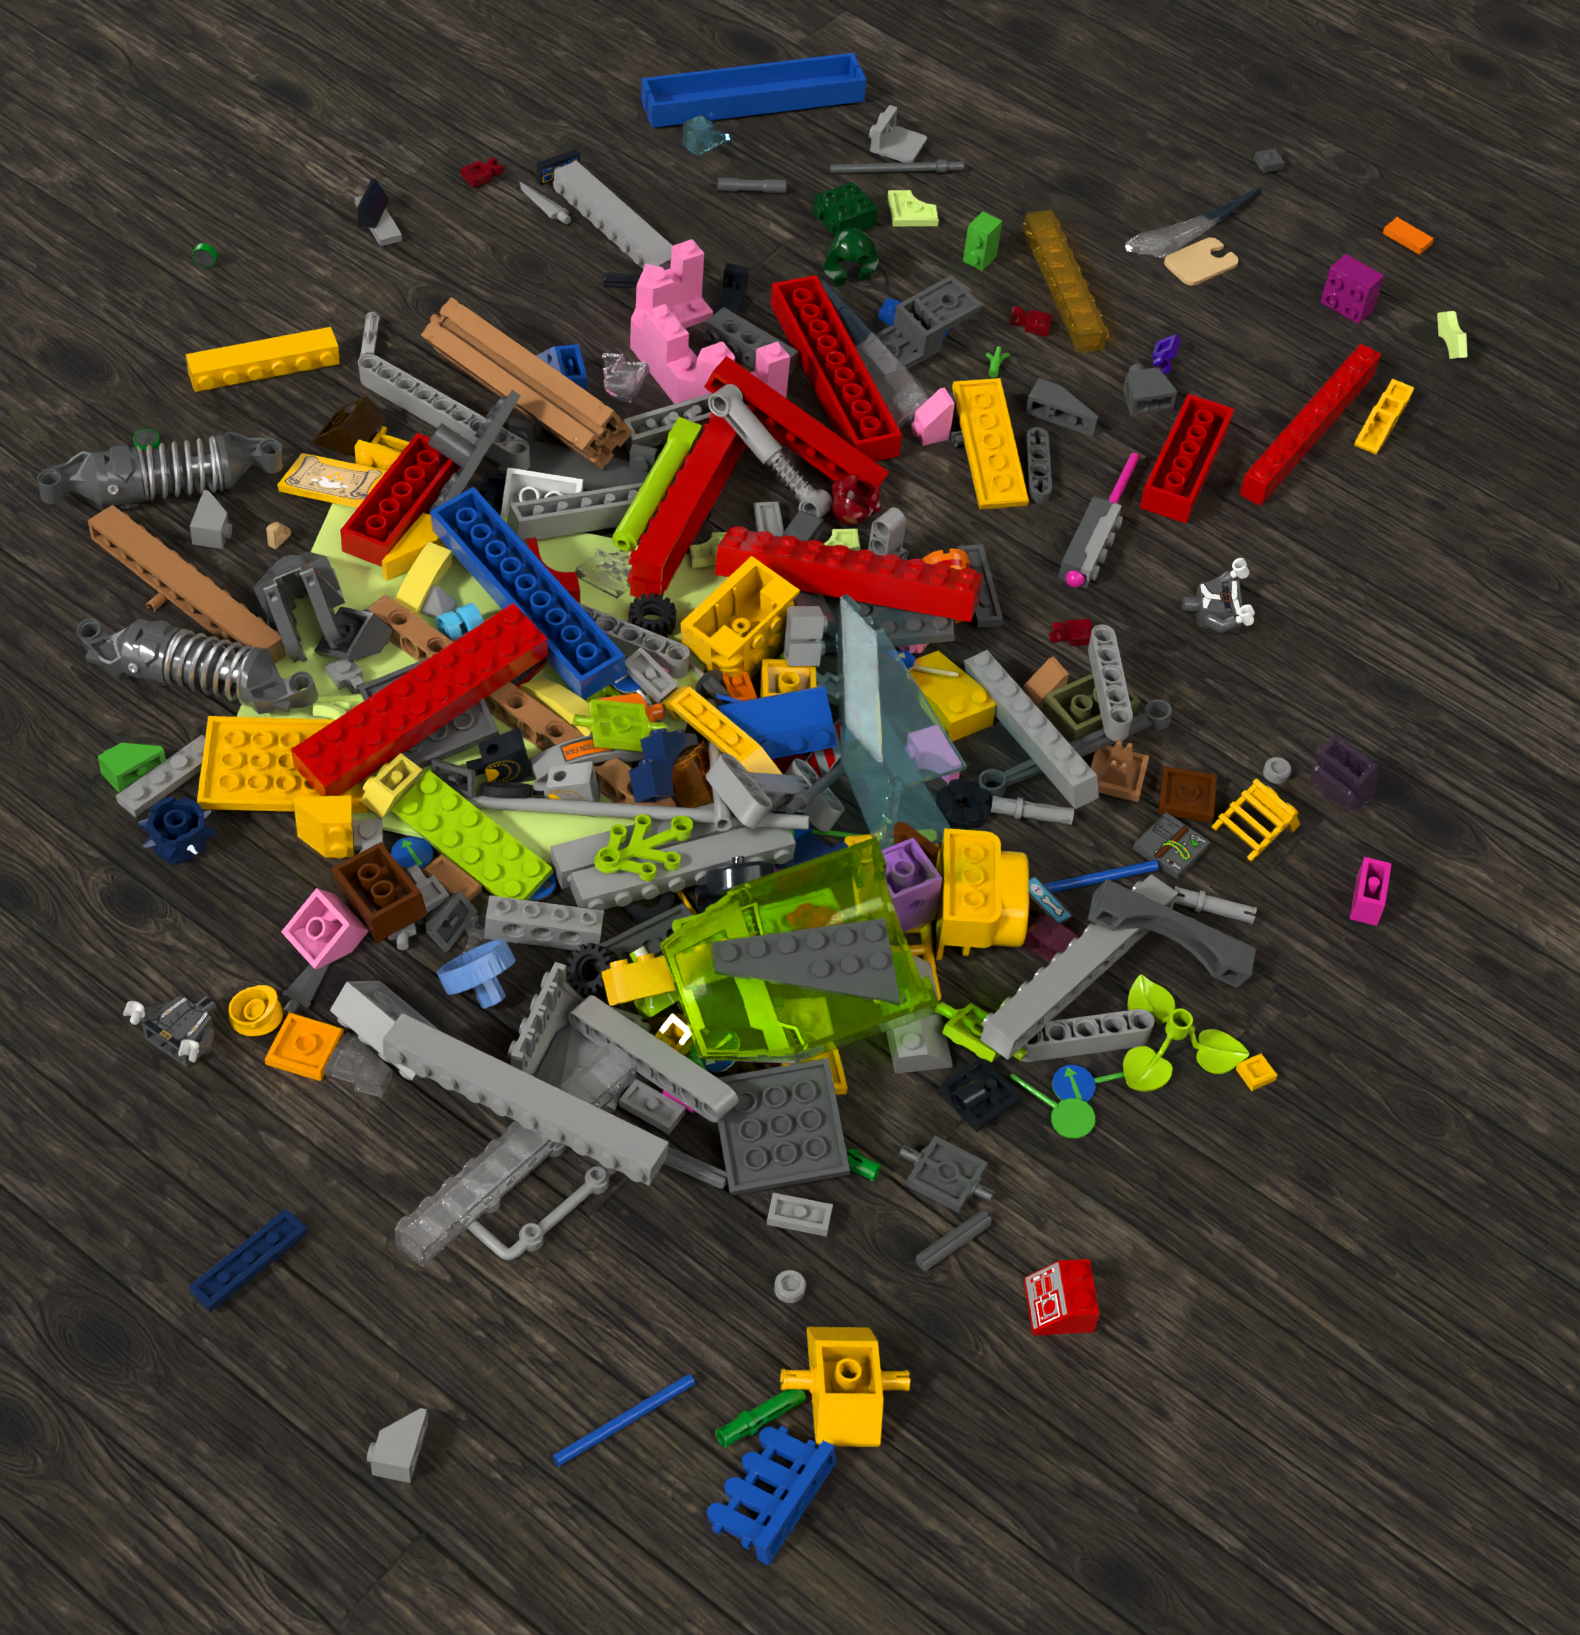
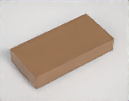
M443 854L422 869V873L426 878L435 875L448 892L449 897L461 891L470 902L482 892V885Z

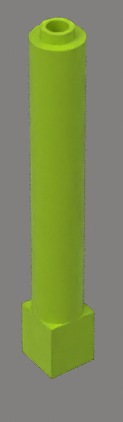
M678 417L668 434L667 443L612 536L613 543L617 548L626 552L635 550L641 534L645 533L650 518L654 517L660 501H663L666 496L667 489L674 482L677 471L682 468L687 454L691 455L696 439H699L702 425Z

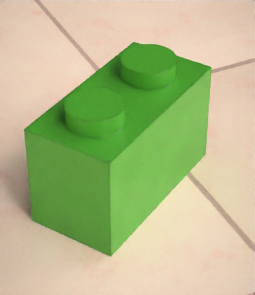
M982 212L968 225L963 262L983 271L997 257L1002 220Z

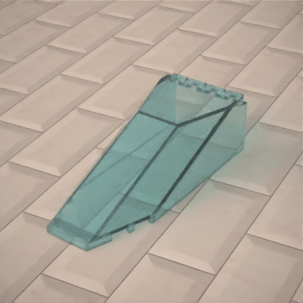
M848 594L840 597L838 627L836 631L842 766L879 851L893 846L895 838L892 834L893 827L898 822L907 823L933 844L940 843L943 839L944 828L951 829L924 782L966 770L967 765L882 628L874 630L870 626L873 624V619L870 616L862 618L858 614V612H861V607Z

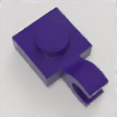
M1177 334L1157 341L1152 354L1154 359L1153 365L1154 367L1160 365L1163 374L1171 371L1170 360L1178 353L1181 340Z

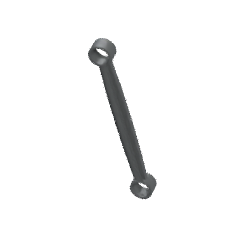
M1160 699L1148 702L1145 706V712L1132 718L1128 736L1147 727L1154 730L1167 728L1171 723V705ZM1153 712H1162L1166 714V716L1156 718L1151 716L1150 714ZM1104 728L1068 743L1083 757L1117 741L1109 739L1104 732ZM1029 759L1004 772L997 769L983 771L979 776V787L987 790L990 794L989 800H992L993 795L1003 797L1007 786L1044 772L1033 759ZM990 781L999 782L1001 785L995 788L986 787L984 784Z

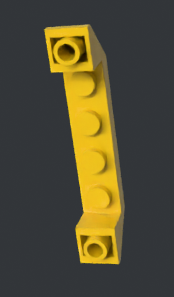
M690 686L678 687L661 702L664 711L675 721L683 718L720 751L734 756L748 772L783 775L756 741Z

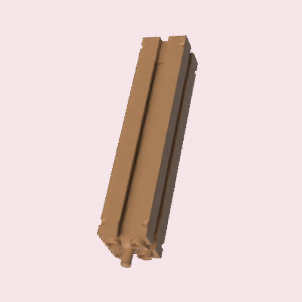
M452 297L442 306L439 312L441 317L433 314L430 318L431 323L427 325L421 334L444 359L450 361L455 367L500 398L501 395L506 397L512 390L521 395L513 407L601 471L614 456L612 453L613 449L617 445L621 447L633 432L626 423L621 421V418L613 409L605 406L603 402Z

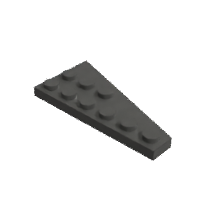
M823 595L838 624V627L823 634L821 640L825 642V653L955 641L954 619Z
M885 918L710 943L715 974L748 980L752 978L770 981L771 984L793 985L800 989L840 996L845 994L862 997L863 1000L885 1001L898 1006L901 1003Z

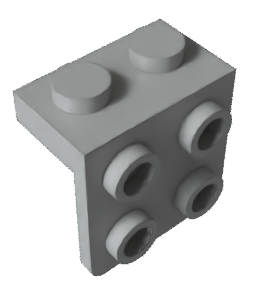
M889 105L884 113L881 112L877 124H873L870 129L869 138H872L870 151L902 163H913L925 145L927 137L923 134L895 126L898 107Z

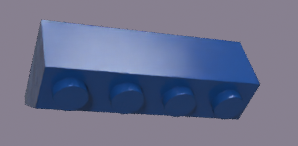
M825 686L718 706L719 711L756 741L771 759L837 747Z

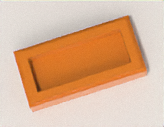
M1398 217L1385 226L1383 230L1384 235L1419 255L1429 248L1434 240L1431 236Z

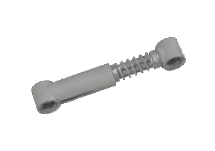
M727 384L710 395L708 405L711 412L718 417H723L763 464L767 463L768 466H773L772 471H777V476L782 477L781 481L787 482L786 487H791L790 492L796 493L795 498L800 502L799 511L822 518L832 509L833 500L830 494L822 489H813L811 484L807 485L808 481L804 482L802 480L803 476L800 477L798 475L799 471L795 472L793 469L794 465H789L790 460L786 461L784 459L785 455L781 451L782 446L745 405L739 388L733 384Z

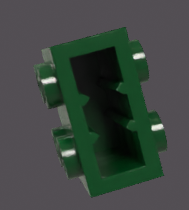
M850 182L815 195L813 214L830 233L836 236L846 228H856L863 231L876 226L878 207L854 182Z

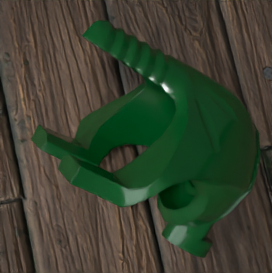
M846 228L839 232L829 248L824 264V273L833 279L832 284L834 287L844 285L847 272L840 267L839 263L845 259L857 264H863L858 280H869L879 262L873 241L867 234L856 228Z

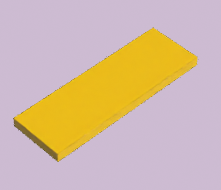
M1001 378L953 382V394L979 510L1028 506L1029 498Z

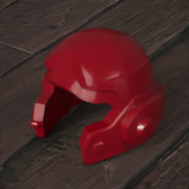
M858 475L840 478L832 484V496L834 497L832 510L835 517L848 526H858L865 523L870 516L875 515L882 508L880 505L881 500L879 499L881 494L880 487L876 488L873 497L862 496L851 491L857 485Z

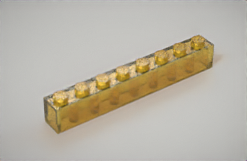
M1052 210L1026 212L1023 232L1076 352L1104 350L1105 342L1109 338V329L1102 321L1101 311L1097 310L1094 296L1090 294L1087 281L1081 275L1080 265L1076 264L1073 250L1069 248L1066 235L1060 229L1059 219L1055 218Z

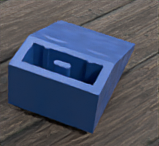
M579 344L554 346L536 355L587 391V375Z

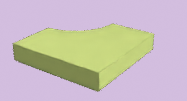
M911 190L888 191V202L893 227L938 226L939 218L936 205L919 201L913 196Z
M361 694L318 695V699L313 704V716H323L336 720L364 700Z

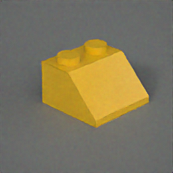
M762 659L760 698L816 687V666H788L786 660Z
M351 796L294 797L297 836L325 858L353 857L354 826Z

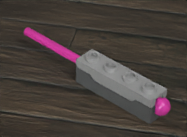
M1131 453L1108 501L1093 496L1061 562L1058 579L1065 581L1072 588L1082 587L1087 589L1090 581H1095L1100 569L1098 564L1104 563L1108 552L1106 547L1111 548L1116 534L1114 530L1119 531L1123 521V517L1119 516L1122 505L1117 503L1140 458L1137 453Z

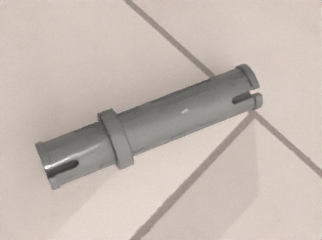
M993 795L990 813L1014 816V819L1019 820L1022 817L1071 826L1074 808L1023 801V798L1020 797L1008 799Z
M1178 886L1174 887V890L1179 895L1176 897L1175 904L1195 908L1194 911L1199 913L1202 910L1249 924L1254 922L1255 916L1252 915L1256 914L1257 907L1206 895V892L1202 890L1198 893Z

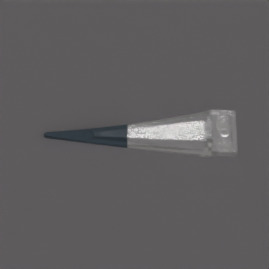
M1261 186L1230 203L1198 217L1157 230L1139 233L1125 243L1126 250L1128 252H1135L1138 255L1149 254L1162 259L1177 251L1262 192Z
M822 281V285L894 421L899 429L902 428L915 416V411L929 399L928 395L921 387V383L831 286Z

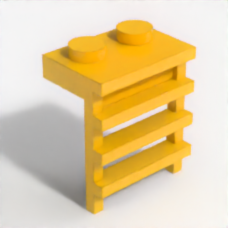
M382 426L381 431L376 434L371 443L358 440L355 445L356 464L388 470L409 442L386 435L387 427Z
M1255 779L1253 785L1247 791L1244 790L1241 793L1242 796L1236 802L1233 801L1230 804V808L1224 814L1222 813L1219 819L1211 826L1217 831L1224 824L1253 849L1247 856V859L1251 862L1286 827L1291 832H1294L1300 826L1297 817L1298 811L1288 802L1282 801L1271 787L1265 786L1258 779ZM1246 801L1276 826L1271 833L1241 808ZM1234 813L1238 814L1265 839L1260 844H1257L1229 818Z

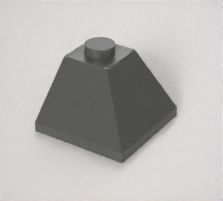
M340 606L336 613V618L339 624L338 629L344 642L338 644L337 648L332 649L323 635L314 651L317 654L348 661L381 653L394 630L374 613Z

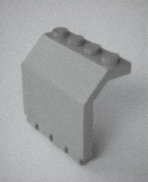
M557 962L554 963L550 972H545L541 982L542 990L539 995L535 994L532 999L529 1018H523L519 1028L520 1036L518 1041L513 1040L508 1051V1058H511V1066L533 1077L536 1076L557 1032L570 1025L568 1014L586 999L581 997L566 983V965ZM612 1007L650 1032L651 1026L648 1023L642 1022V1016ZM572 1026L560 1089L601 1110L614 1113L621 1098L620 1092L624 1091L632 1073V1068L579 1033Z

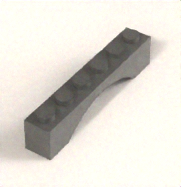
M1108 879L1093 893L1088 920L1112 931L1139 928L1165 935L1193 953L1213 978L1235 988H1238L1252 975L1256 948L1243 941L1228 936L1215 928L1196 921L1192 917L1185 916L1168 906L1157 903Z

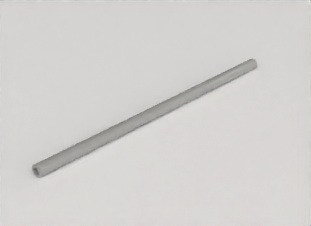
M476 794L474 798L463 796L476 808L635 818L639 814H646L653 820L668 821L682 815L689 817L693 822L715 824L714 809L532 797L492 798L482 796L481 794ZM730 811L732 825H744ZM767 813L758 826L808 830L810 817L807 815Z

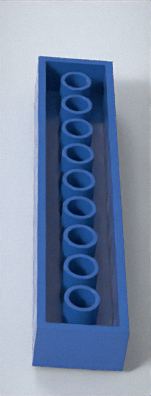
M474 487L430 511L434 533L452 551L455 557L503 610L514 603L547 637L548 656L545 659L575 694L585 700L626 675L625 655Z

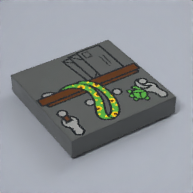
M1166 812L1134 843L1133 850L1149 861L1156 860L1158 867L1178 879L1209 848L1210 841Z

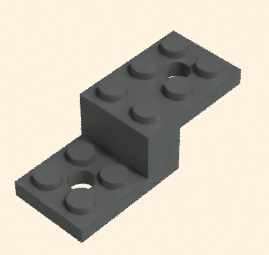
M950 275L896 305L894 324L870 337L865 344L859 346L856 350L860 357L886 382L941 351L944 332L979 313L982 304L953 275ZM943 302H952L953 305H945ZM885 351L894 352L895 354H894V355H886L884 352H885Z

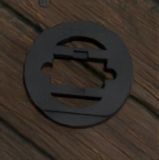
M485 782L481 784V795L492 798L531 797L532 786L517 782Z

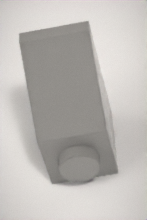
M203 490L190 525L192 545L223 549L226 539L231 538L232 524L228 523L227 512L209 491Z
M420 1408L380 1430L377 1442H371L367 1454V1462H371L372 1475L411 1483L428 1426L427 1409Z

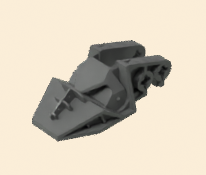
M308 551L300 555L283 556L268 569L254 586L269 627L274 631H279L284 647L294 663L302 660V662L307 660L300 644L302 640L296 628L297 620L292 612L296 608L295 597L303 598L306 594L309 595L323 634L332 649L337 648L338 644L344 642L338 629L339 624L333 608L344 604L345 600L336 572L331 567L327 556Z

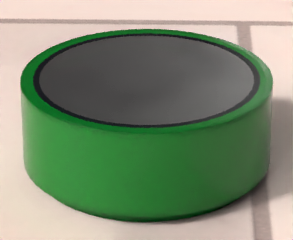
M201 243L195 246L192 258L199 266L208 268L215 264L217 252L212 246Z
M143 429L135 433L133 437L136 448L139 446L141 450H147L148 445L152 446L153 449L159 448V435L154 430Z

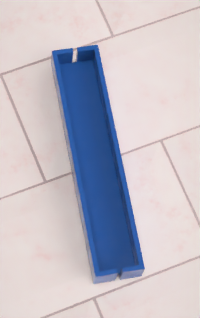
M847 53L642 78L641 102L645 112H647L651 127H664L708 121L707 119L718 120L742 116L747 117L750 115L862 102L865 98L867 79L861 67L859 68L855 54Z

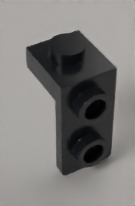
M726 263L723 287L713 308V314H716L723 307L736 315L738 314L748 290V267Z

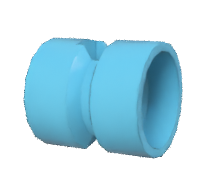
M473 603L457 608L456 613L448 611L436 617L438 631L453 642L484 622L478 608Z

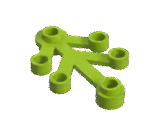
M639 814L634 819V831L629 846L619 851L620 843L625 842L627 839V829L621 824L613 825L610 828L608 846L601 848L595 855L594 865L597 870L607 874L615 873L618 870L638 873L643 881L655 879V864L651 862L638 863L628 859L637 857L661 862L667 870H677L681 862V856L677 852H663L653 848L674 839L686 841L693 833V821L687 816H676L671 820L670 829L643 840L645 833L651 829V818L646 814Z

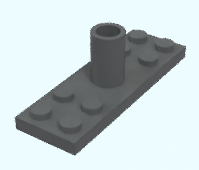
M513 390L506 397L501 395L497 403L492 406L486 415L487 419L484 424L482 423L474 436L478 438L475 444H472L443 423L438 426L428 445L461 467L457 473L454 472L449 481H446L439 492L440 496L433 502L426 514L430 515L431 510L462 493L521 395Z

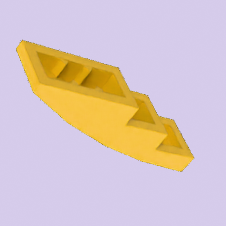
M1392 379L1387 390L1383 392L1377 405L1371 411L1354 446L1377 455L1411 398L1414 387Z

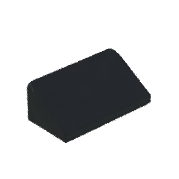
M375 178L370 180L357 207L359 226L376 228L388 204V196Z

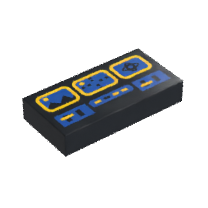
M574 149L536 163L538 184L541 186L554 181L555 169L575 161L580 163V153Z

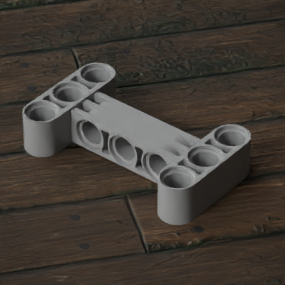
M721 753L706 774L707 781L738 820L745 826L753 829L757 828L768 811L785 812L784 807L792 801L795 794L801 790H807L821 779L807 762L798 758L794 759L785 773L781 775L748 772L734 756L728 753ZM827 787L812 799V803L803 810H798L797 813H804V815L810 817V822L817 829L829 832L845 808L830 788Z

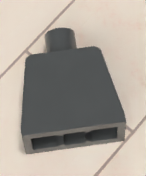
M1134 364L1129 368L1123 392L1131 417L1174 409L1177 390L1159 368L1143 369L1141 364Z

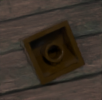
M366 395L338 409L314 438L313 442L316 445L348 456L355 452V445L358 440L368 442L370 438L381 431L380 425L386 417Z

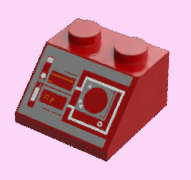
M1090 1259L1060 1260L1024 1277L1023 1281L1032 1336L1094 1332L1100 1314Z

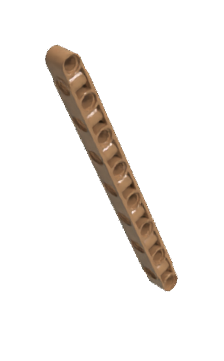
M383 595L364 610L374 613L394 631L388 640L418 662L435 655L453 643L452 640L386 595ZM508 682L484 699L490 713L512 730L520 728L522 737L542 751L560 743L584 737L580 731L511 682ZM618 758L593 764L600 793L614 803L677 807L671 797L656 803H635L629 770L632 768Z

